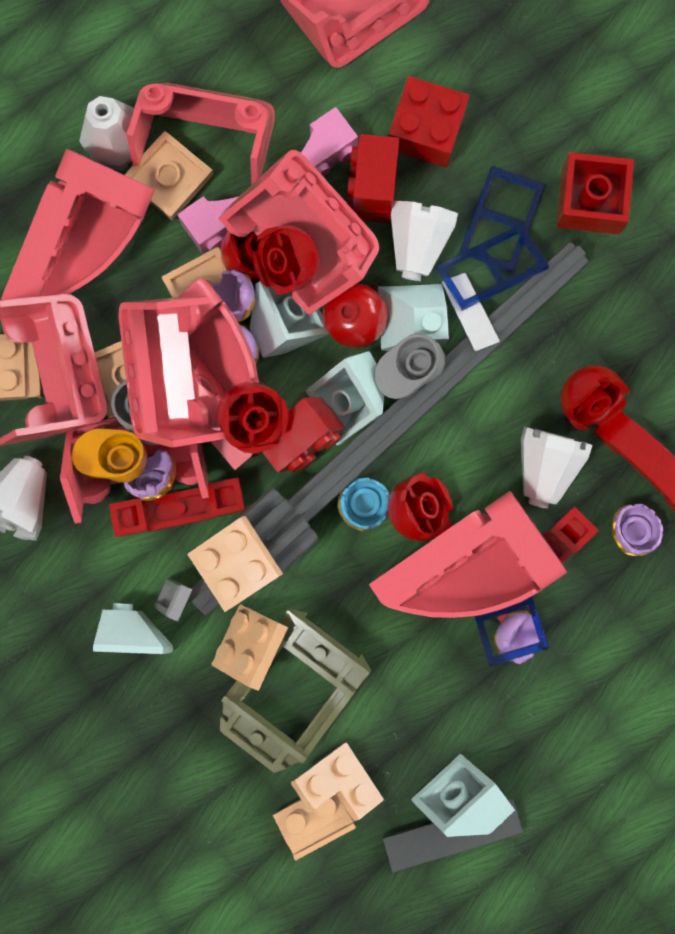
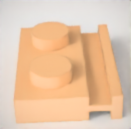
M1 334L0 401L34 397L43 398V388L32 342L15 343L8 339L5 334Z
M336 794L311 812L308 811L303 801L299 799L273 813V817L295 861L356 828L350 814Z

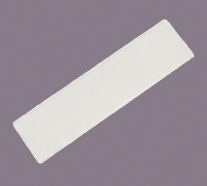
M466 273L442 281L474 350L478 351L498 343L499 339Z

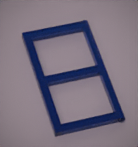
M491 166L459 254L513 273L545 184L502 170L496 166ZM494 176L536 190L525 222L483 208ZM479 216L521 230L510 263L468 248Z
M523 224L435 266V270L440 274L461 311L549 269L548 263L524 229ZM519 234L538 264L504 280L486 249ZM479 253L497 284L464 300L446 269Z
M532 596L507 608L475 616L489 666L549 649ZM529 607L539 642L494 656L484 621Z

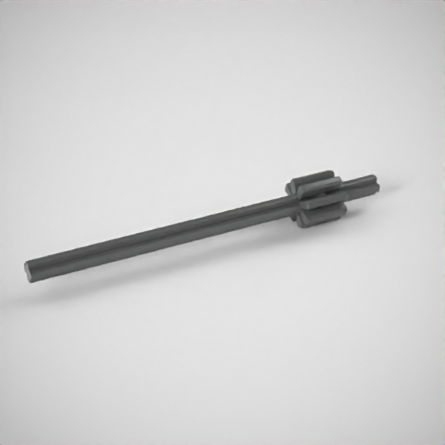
M568 242L488 316L499 339L498 343L475 351L468 336H466L445 355L443 372L436 380L424 384L406 398L397 399L381 416L375 419L288 500L283 498L278 491L270 488L237 518L247 517L282 573L289 569L318 542L319 538L309 527L308 522L589 263L584 257L585 251L579 245L575 247L572 242ZM203 578L191 588L192 591L189 599L205 616L219 605Z

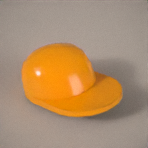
M93 429L84 433L76 441L72 450V461L76 469L83 475L125 483L137 479L144 472L148 462V452L141 439H138L132 432L114 429Z

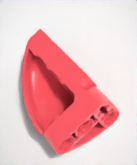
M66 149L55 175L56 178L62 181L56 183L51 180L47 185L1 299L11 300L71 294L92 281L119 257L132 240L145 216L155 189L75 151Z
M201 277L177 298L210 297L211 304L198 305L201 319L193 332H188L195 399L201 400L211 411L212 423L209 428L219 430L216 415L218 404L224 394L237 384L244 382L259 383L253 354L237 319L205 278ZM226 439L211 441L234 470L254 454L238 450L230 445Z
M508 491L484 508L487 514H482L480 510L469 514L370 583L369 586L379 601L389 608L427 617L457 618L478 616L520 603L539 593L568 572L511 491Z

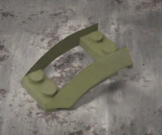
M289 609L280 621V624L288 627L274 659L284 647L336 687L297 742H294L243 702L252 688L238 680L221 700L223 702V715L220 717V732L273 773L285 770L288 766L299 762L304 763L324 733L371 672L362 654L358 658L306 618L308 613Z

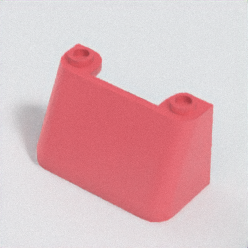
M280 0L321 56L335 68L348 64L425 10L429 3V0Z
M291 150L281 157L231 203L218 218L230 233L238 237H245L252 231L258 236L267 228L292 225L304 230L313 238L319 254L318 270L308 285L292 292L294 301L308 315L361 281L379 251V243L373 232L311 162L296 150Z

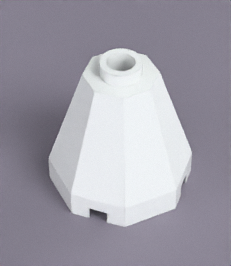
M102 96L88 103L79 141L92 160L118 171L128 167V163L132 159L126 134L133 115V107L113 98Z
M393 201L391 224L396 270L403 272L402 278L421 281V276H428L455 228L458 213L432 205L430 208L423 207L422 203Z
M524 426L521 436L523 495L530 498L529 504L548 509L549 503L557 504L588 460L592 445L537 429L534 431V429Z
M33 457L14 458L0 472V532L5 533L6 530H17L13 536L24 540H36L42 529L47 473L45 469L41 468L42 463Z

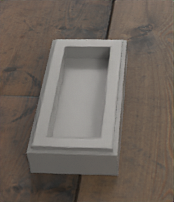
M171 578L166 579L154 605L155 609L166 617L178 621L192 589Z

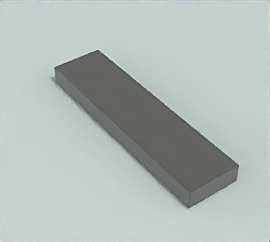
M512 798L507 799L515 811L490 834L447 837L433 822H429L383 836L392 873L522 834L523 830L514 800Z

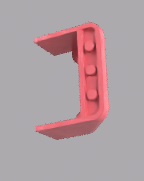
M173 83L149 84L140 90L126 134L133 166L139 167L154 115L256 134L250 157L251 183L253 184L261 177L275 123V111L270 103L264 100Z
M70 294L1 300L0 320L7 338L15 343L32 342L46 404L32 408L26 415V428L15 429L0 438V446L43 439L100 422L107 413V403L82 303Z
M180 297L123 302L120 304L119 324L133 431L138 439L172 448L225 439L222 431L209 428L212 423L209 407L205 406L201 400L195 399L188 332H193L200 322L201 313L198 305L211 304L210 297Z
M117 418L101 420L93 425L66 433L60 481L74 523L82 522L84 503L96 504L103 501L110 492L111 484L120 482L106 478L88 477L80 473L72 461L73 447L79 437L93 429L128 431L120 424ZM143 442L148 456L155 454L157 449L167 451L170 456H173L176 464L175 479L186 485L198 483L202 499L209 498L207 466L202 443L172 448L161 444L149 445Z

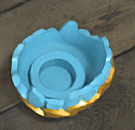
M369 478L353 480L340 492L338 497V509L342 519L348 526L359 531L377 528L388 516L387 503L389 492L382 483L376 480H370Z

